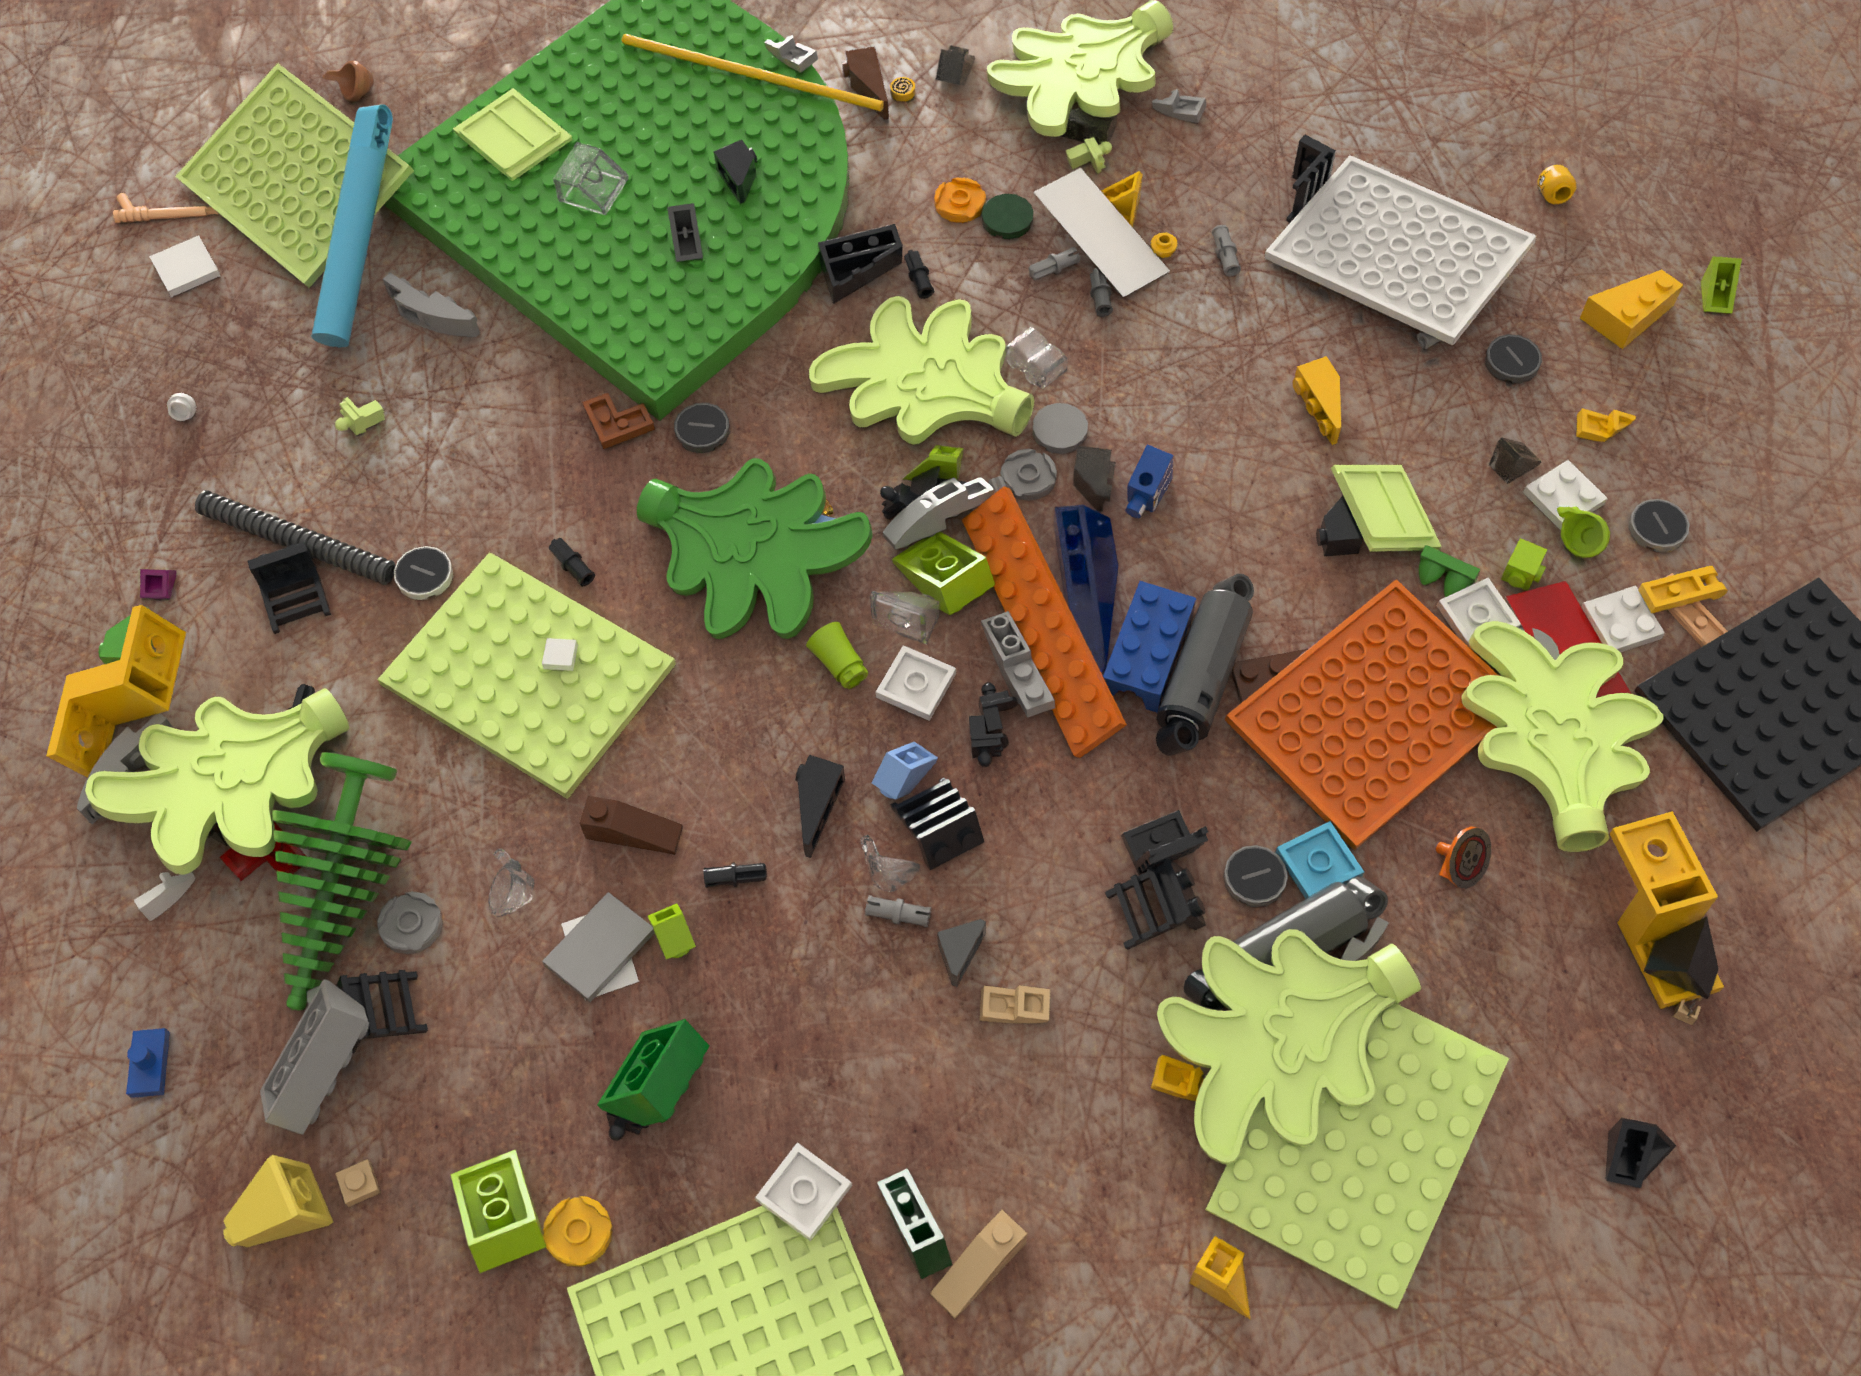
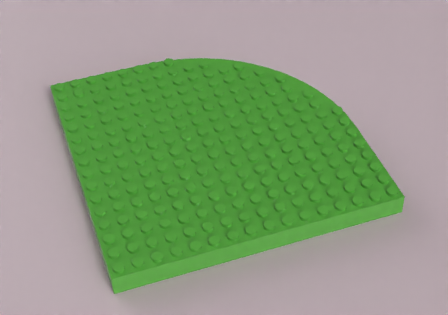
M730 0L608 1L400 153L398 157L410 165L414 171L384 204L638 405L644 403L647 411L659 421L773 327L798 303V298L801 294L810 289L814 278L818 273L822 272L818 242L837 238L839 231L843 228V218L848 206L849 165L846 136L834 99L622 43L623 35L628 34L827 86L813 65H810L800 73L766 49L764 42L772 39L773 42L779 43L784 41L785 38ZM514 88L568 132L573 140L514 181H511L455 134L453 128ZM741 139L748 149L752 148L757 157V163H755L756 177L746 201L742 204L738 202L716 170L714 157L715 150ZM694 203L703 258L676 262L667 207Z

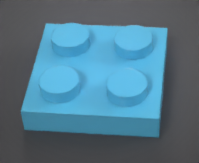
M1331 821L1278 846L1275 851L1286 865V870L1305 899L1334 882H1341L1346 885L1352 878L1362 877L1364 874V870Z

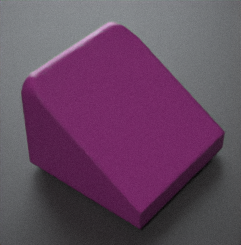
M140 569V598L170 599L176 579V570Z

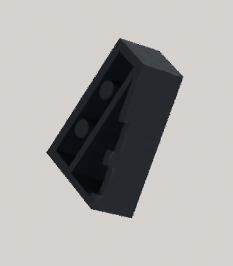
M895 224L818 242L821 269L833 304L902 263L903 245Z

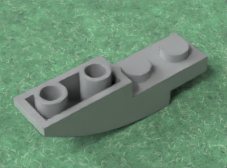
M392 273L383 278L388 295L395 300L400 316L410 322L448 335L477 337L480 334L475 314L469 309L464 310L458 306L451 297H444L437 291L428 296L424 291H418L413 288L406 279H399Z
M981 477L965 484H961L955 478L945 481L925 492L905 507L882 532L883 537L896 550L907 547L911 543L925 537L934 536L936 533L947 529L945 519L956 517L964 511L978 507L995 494L994 489Z
M1009 611L981 620L987 641L1011 695L1016 697L1027 718L1055 708V700L1032 661L1031 650Z
M159 713L136 733L129 727H126L103 752L88 778L99 771L135 772L138 768L145 765L139 751V739L142 732L154 724L173 728L167 718ZM86 780L79 797L77 809L89 823L93 824L103 816L92 808L85 792Z

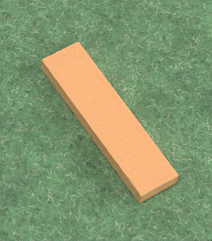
M1700 601L1667 609L1701 647L1728 632Z

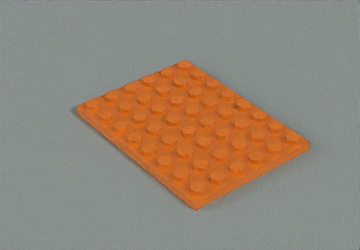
M1396 579L1229 712L1225 717V721L1326 823L1331 821L1341 838L1355 851L1474 750L1488 732L1497 728L1491 722L1466 709L1462 703V694L1475 679L1498 674Z

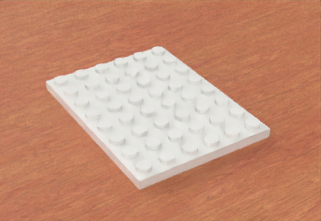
M1349 155L1265 251V259L1448 344L1454 345L1535 244L1536 235Z

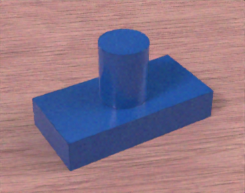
M166 1028L133 1031L131 1047L127 1052L130 1062L126 1094L130 1098L164 1095L170 1032Z

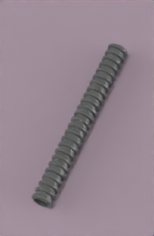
M209 490L202 491L195 501V510L200 515L216 521L219 520L221 523L234 526L237 529L257 535L283 547L305 542L313 558L325 561L327 564H333L335 567H340L359 576H364L366 579L387 585L394 577L396 566L394 561L371 554L361 548L340 542L316 531H310L306 527L303 528L300 525L287 522L285 519H280L277 516L264 513L248 505L227 499Z

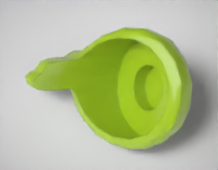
M1578 507L1557 508L1559 516L1564 518L1561 526L1562 541L1573 555L1581 558H1591L1599 555L1606 549L1610 541V530L1604 519L1592 512L1580 510Z

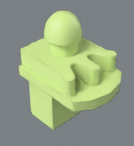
M1094 137L1084 140V143L1066 150L1067 160L1072 169L1091 162L1098 174L1101 172V169L1106 168L1103 154L1111 152L1112 144L1105 141L1098 145Z
M347 397L339 404L341 407L340 413L344 417L336 420L335 427L339 431H346L350 428L355 435L365 433L367 428L385 420L383 407L375 400L357 408Z

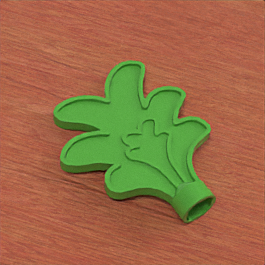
M759 458L748 460L729 482L717 489L706 492L685 491L662 480L652 479L644 487L637 504V518L639 521L663 529L669 535L672 555L666 577L671 589L676 594L687 596L696 594L707 586L704 622L705 628L715 639L731 636L747 623L755 607L758 589L765 598L769 624L775 634L785 639L796 636L807 623L813 608L814 593L809 575L839 570L862 556L870 546L873 536L868 517L862 512H855L830 521L815 523L821 516L826 503V493L820 478L815 474H805L789 485L775 491V475L768 463Z

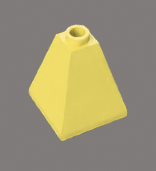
M276 1155L267 1158L223 1220L226 1226L223 1234L226 1241L233 1247L237 1245L250 1247L332 1224L333 1219L310 1165Z

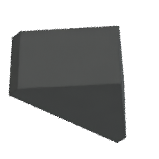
M694 203L667 207L676 262L703 258Z
M982 919L937 932L938 947L950 982L955 987H958L986 935V921Z

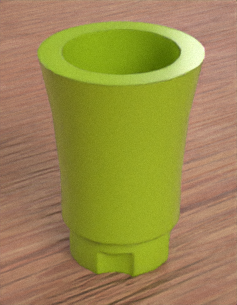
M832 622L821 627L807 641L806 647L825 665L836 681L840 682L844 688L852 689L868 676V671L863 666L862 659L848 640L840 622Z

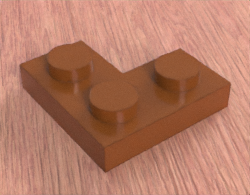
M608 393L582 402L603 449L655 430L654 423L644 403L617 412Z

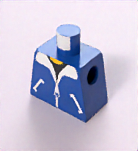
M1147 444L1127 486V501L1129 503L1125 511L1128 515L1134 518H1141L1144 510L1149 512L1155 511L1173 479L1172 454Z

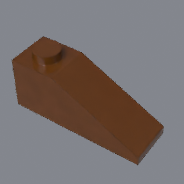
M875 47L845 51L846 62H842L844 78H849L851 88L858 95L883 101L882 111H874L884 120L889 119L888 98Z
M594 796L587 797L579 823L585 839L674 855L683 828L680 823L626 803Z

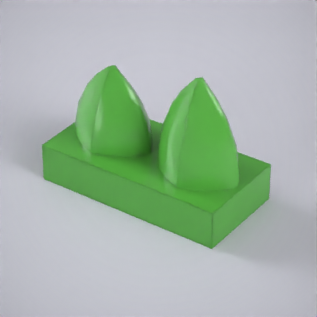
M1425 545L1420 555L1419 578L1422 585H1427L1439 579L1444 572L1447 573L1444 582V595L1447 597L1475 584L1480 569Z

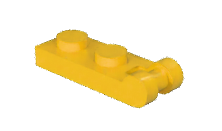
M1706 566L1645 582L1638 589L1651 614L1709 598L1715 600L1724 596L1728 590L1724 583L1719 582L1716 578L1718 573L1713 566Z

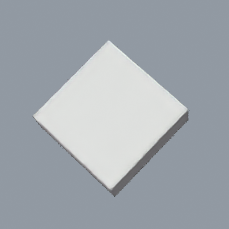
M547 638L542 660L543 669L573 671L578 648L577 641Z

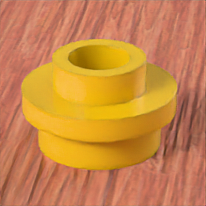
M1158 233L1151 240V248L1160 258L1170 257L1177 249V239L1169 233Z

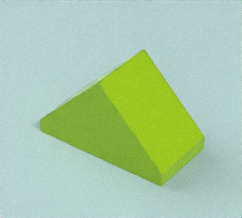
M1712 257L1701 280L1703 311L1732 314L1742 262L1741 258Z

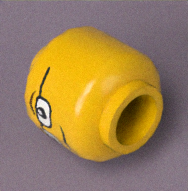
M1553 165L1546 168L1537 180L1539 191L1545 200L1551 204L1558 205L1568 201L1574 195L1577 188L1576 180L1568 168L1563 165Z

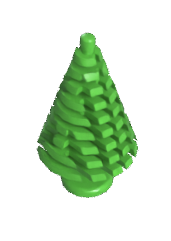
M322 752L320 762L324 767L343 772L346 775L335 820L318 819V817L272 810L273 821L330 835L329 840L273 830L276 842L326 854L325 860L276 851V861L322 872L319 880L276 871L277 881L317 890L315 899L278 891L279 902L312 909L310 918L280 912V922L308 928L306 937L282 932V943L303 947L301 956L283 953V963L299 966L297 975L284 973L285 983L293 985L286 1003L287 1007L292 1010H304L307 1005V991L320 986L322 980L311 978L312 970L329 972L334 964L318 960V952L325 951L340 954L345 946L322 941L324 931L352 937L356 930L354 927L327 922L329 913L363 919L367 913V910L332 903L334 894L374 902L379 895L376 892L338 884L339 876L384 885L390 877L386 874L342 864L343 859L347 858L394 868L402 860L384 853L348 845L349 840L405 851L408 850L412 841L401 837L353 826L365 780L368 778L379 781H393L397 774V769L351 756Z

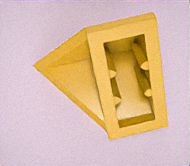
M1140 171L1101 190L1132 228L1141 196L1143 174Z
M1214 1236L1196 1266L1189 1283L1251 1320L1243 1266L1245 1253Z

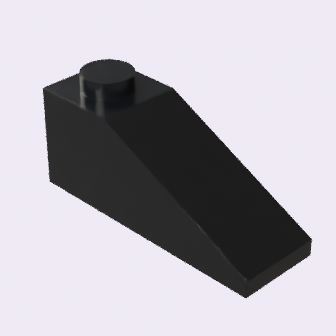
M809 755L805 765L800 764L795 780L798 782L804 852L806 857L811 858L843 786L845 773L843 765Z

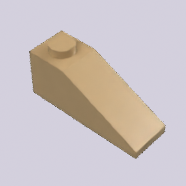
M1001 1210L975 1237L931 1291L930 1295L956 1319L1024 1247L1027 1241V1233L1009 1215Z

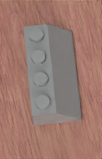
M323 979L260 1089L265 1122L302 1135L308 1125L314 1124L317 1120L321 1102L325 1096H330L336 1085V1076L341 1068H346L353 1053L352 1048L358 1039H363L369 1026L364 1007L328 980Z

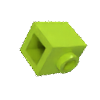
M1520 538L1501 580L1508 582L1513 587L1528 591L1533 581L1539 583L1546 567L1541 565L1548 549Z
M677 903L648 915L666 960L671 957L680 958L685 956L690 949L696 947L684 915Z

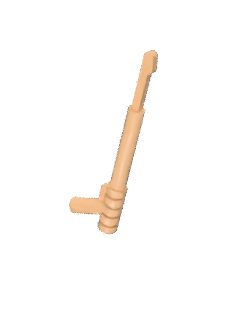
M120 193L117 196V200L122 209L114 210L113 218L116 223L143 222V220L151 221L154 219L204 217L219 213L212 207L207 206L149 209L146 206L133 207L127 195Z

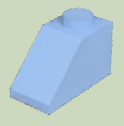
M916 742L889 751L885 754L872 784L878 787L884 796L895 800L911 793L933 767L938 757Z

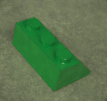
M686 1019L643 1031L597 1106L601 1110L642 1126L667 1121L675 1111L674 1106L680 1096L689 1088V1081L694 1072L702 1065L703 1057L709 1048V1044Z

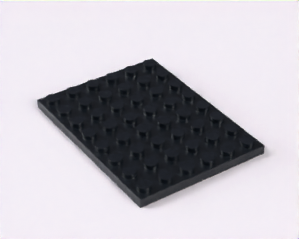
M1819 577L1637 685L1634 690L1638 696L1649 700L1658 707L1663 714L1662 724L1756 832L1861 767V621Z

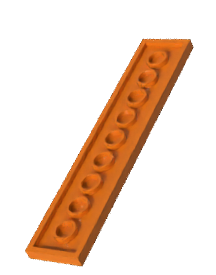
M1003 486L964 517L962 522L976 551L987 558L995 582L993 587L1005 612L1009 611L1031 650L1032 661L1055 700V708L1052 711L1073 755L1081 758L1127 726L1011 489Z

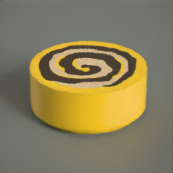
M907 77L894 79L890 84L892 98L900 102L911 100L915 96L914 81Z

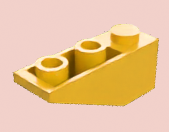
M1325 356L1297 366L1295 378L1293 379V388L1296 394L1301 395L1308 413L1315 417L1321 434L1327 436L1330 443L1334 445L1338 442L1341 430L1340 376L1328 357Z

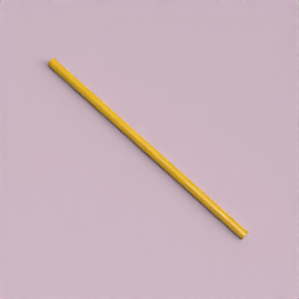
M624 34L622 37V43L625 45L880 112L883 109L884 102L628 34Z

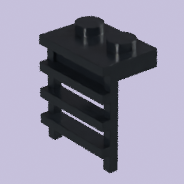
M1304 135L1298 144L1292 178L1297 180L1293 184L1296 195L1293 210L1286 218V221L1289 223L1331 177L1336 150L1307 135Z
M305 542L292 544L284 549L269 554H262L257 558L247 561L249 569L259 585L274 634L280 632L278 626L321 611L324 612L325 616L331 615L316 563ZM315 584L314 587L270 601L271 598ZM318 597H319V599H320V600H317V601H315V602H312V603H309V604H306V605H303V606H300V607H297V608H294V609L285 611V612L280 613V614H277V615L274 614V612H277V611H280V610L289 608V607H291V606H294V605H297V604H300V603H303V602H306V601H309V600H312V599H315V598H318Z
M943 777L939 779L938 784L899 804L896 802L890 804L895 814L917 839L924 862L930 870L985 842L975 809L969 807L967 800L960 796L956 788L952 787L949 779Z
M1177 810L1121 834V837L1138 875L1147 872V869L1152 866L1156 868L1164 864V861L1169 858L1174 861L1195 852L1196 849H1199L1200 846L1208 841L1206 836L1208 830L1205 826L1190 834L1180 811Z
M1170 858L1165 860L1164 864L1156 868L1152 866L1147 869V872L1139 876L1133 875L1130 877L1131 880L1122 884L1117 883L1114 885V888L1105 891L1107 898L1110 899L1117 895L1133 937L1124 942L1127 950L1182 924H1186L1194 930L1206 926L1203 914L1206 911L1201 899L1194 895L1192 886L1195 883L1190 871L1187 868H1182ZM1150 879L1167 921L1158 926L1142 884ZM1133 887L1150 929L1141 934L1126 893L1127 890Z
M399 970L398 973L387 974L384 971L379 972L378 975L367 976V973H362L359 977L349 978L347 975H340L336 986L365 1009L369 1026L363 1039L426 1033L428 1031L427 1024L416 1025L408 986V981L418 978L417 971L406 972V970ZM389 982L398 983L405 1026L396 1027ZM369 984H378L386 1028L377 1029ZM358 1039L352 1048L353 1053H355L361 1040Z

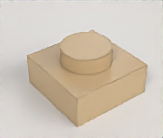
M368 1159L335 1173L345 1204L348 1207L381 1193L372 1164Z

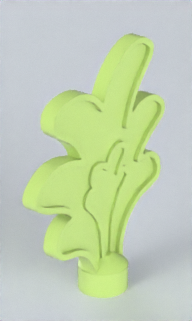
M1151 0L1134 10L1130 17L1120 20H1099L1082 14L1070 15L1061 24L1062 33H1052L1033 28L1016 29L1012 34L1013 51L1021 61L998 60L990 63L987 66L988 82L1002 93L1028 97V119L1031 127L1037 133L1044 136H1061L1067 130L1069 114L1075 102H1078L1079 107L1087 114L1097 117H1112L1120 112V98L1117 89L1121 88L1128 92L1138 93L1147 91L1155 86V70L1145 62L1142 55L1148 47L1157 45L1172 34V18L1163 4L1156 0Z
M891 297L877 308L871 319L870 335L872 343H851L828 350L817 357L809 369L811 387L815 392L824 393L857 387L849 403L851 418L855 425L867 427L884 419L897 416L899 435L904 441L913 445L922 443L942 426L961 420L985 422L993 425L994 428L1016 437L1026 428L1034 407V397L1032 394L1008 386L1000 374L1006 357V346L1002 337L985 334L974 338L969 343L968 337L972 316L970 304L965 300L950 301L935 309L928 317L923 332L920 334L913 324L910 302L904 297Z
M1498 621L1483 623L1471 635L1469 645L1479 656L1495 668L1501 676L1487 675L1479 677L1471 682L1462 694V703L1466 709L1497 727L1485 735L1478 747L1480 762L1488 768L1516 774L1526 779L1541 792L1552 813V823L1559 849L1567 852H1581L1602 846L1609 840V832L1603 812L1607 797L1620 791L1637 788L1650 773L1646 759L1636 750L1623 745L1651 734L1662 723L1663 714L1655 704L1634 694L1615 693L1596 698L1599 688L1615 677L1623 666L1622 654L1613 646L1601 643H1582L1568 648L1554 660L1541 643L1518 627Z
M326 688L303 699L302 703L294 708L266 715L248 713L237 708L223 697H212L201 704L196 711L195 722L199 729L198 731H184L154 724L142 732L139 739V751L150 771H99L88 778L85 792L92 808L101 816L125 823L153 822L151 839L154 849L165 867L175 874L185 875L198 868L202 862L207 836L216 822L225 841L233 850L247 856L263 857L270 854L275 847L276 841L274 840L273 833L275 828L272 816L275 801L281 806L288 808L302 807L314 801L318 789L311 771L313 756L324 741L328 742L348 731L349 724L338 702Z
M1288 929L1276 938L1272 946L1271 961L1273 966L1258 961L1239 945L1227 938L1214 936L1207 940L1202 954L1204 978L1214 996L1230 1011L1212 1010L1181 997H1170L1159 1004L1157 1017L1166 1041L1175 1052L1193 1064L1211 1068L1199 1089L1194 1112L1196 1137L1200 1148L1209 1158L1227 1165L1234 1163L1238 1159L1248 1124L1254 1111L1263 1099L1265 1100L1266 1117L1272 1129L1285 1141L1301 1147L1311 1145L1317 1138L1319 1099L1322 1090H1326L1337 1103L1345 1107H1360L1368 1104L1373 1099L1376 1093V1086L1365 1054L1368 1030L1381 1012L1421 990V985L1414 970L1394 944H1389L1369 956L1368 959L1347 961L1325 953L1303 932Z

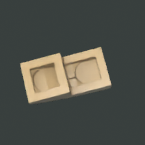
M1020 985L1015 990L983 986L980 997L979 1021L1047 1023L1049 1021L1050 989Z

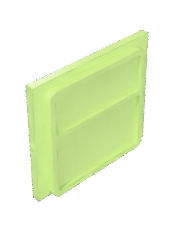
M514 88L453 128L455 134L511 181H514L573 140L568 132Z
M1333 465L1331 467L1370 552L1423 551L1425 545L1437 550L1442 547L1402 465Z

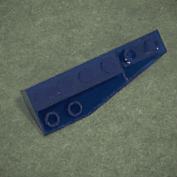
M1085 505L1055 507L1053 527L1064 598L1101 673H1103L1107 667L1119 567L1111 519Z

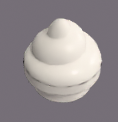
M176 393L167 402L168 413L175 420H188L196 412V403L189 395Z

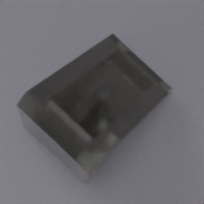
M1502 437L1497 442L1489 466L1508 484L1537 467L1541 461L1524 443Z

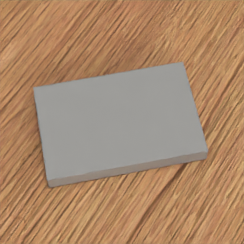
M608 892L542 962L544 966L587 1001L591 1002L655 933L649 923Z

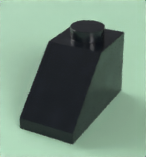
M741 139L714 151L716 170L740 204L746 201L756 177L755 163H757L754 150L752 148L748 149Z
M1344 496L1323 517L1321 528H1318L1316 531L1317 544L1322 546L1324 557L1359 554L1363 536Z

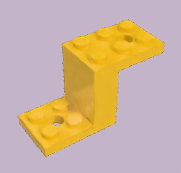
M143 605L133 607L120 660L66 676L46 756L88 778L94 765L111 744L115 725L169 711L186 632ZM151 640H152V643H153L154 648L156 649V652H155V651L153 650V648H152ZM79 734L84 742V747L79 743Z
M1673 811L1613 828L1610 836L1638 889L1637 894L1617 923L1660 1009L1679 1004L1683 1000L1687 1002L1700 998L1701 996L1685 991L1683 988L1644 972L1652 946L1656 941L1703 918L1718 898L1711 882ZM1656 845L1660 847L1664 856L1657 857L1652 855L1648 851L1647 846ZM1718 974L1711 994L1720 992L1724 988Z

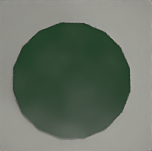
M1016 194L996 195L986 202L982 210L984 229L995 237L996 235L1003 236L1002 239L1019 238L1030 230L1034 219V211L1031 204L1025 198Z

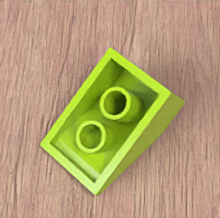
M942 532L921 539L892 559L893 564L933 606L948 615L960 611L969 602L982 596L987 590L995 586L987 558Z
M516 1150L450 1174L468 1246L479 1273L546 1248L541 1226Z

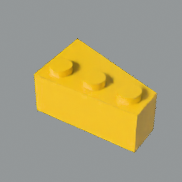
M1661 269L1588 297L1580 319L1618 347L1624 349L1674 306L1683 284Z

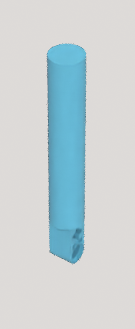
M383 104L360 107L356 112L311 335L315 341L327 346L347 347L350 342L393 122L391 110Z

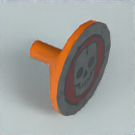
M1471 826L1463 829L1454 838L1451 845L1439 842L1436 846V853L1446 856L1439 876L1449 879L1454 886L1467 889L1474 886L1483 877L1491 859L1489 835L1483 829Z

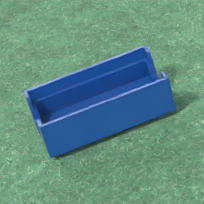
M1139 581L1103 675L1112 696L1118 690L1123 692L1130 690L1136 696L1142 697L1147 710L1158 713L1193 617L1196 603L1195 597Z

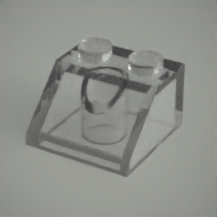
M576 142L554 176L553 181L558 201L606 215L629 179V176L600 148Z

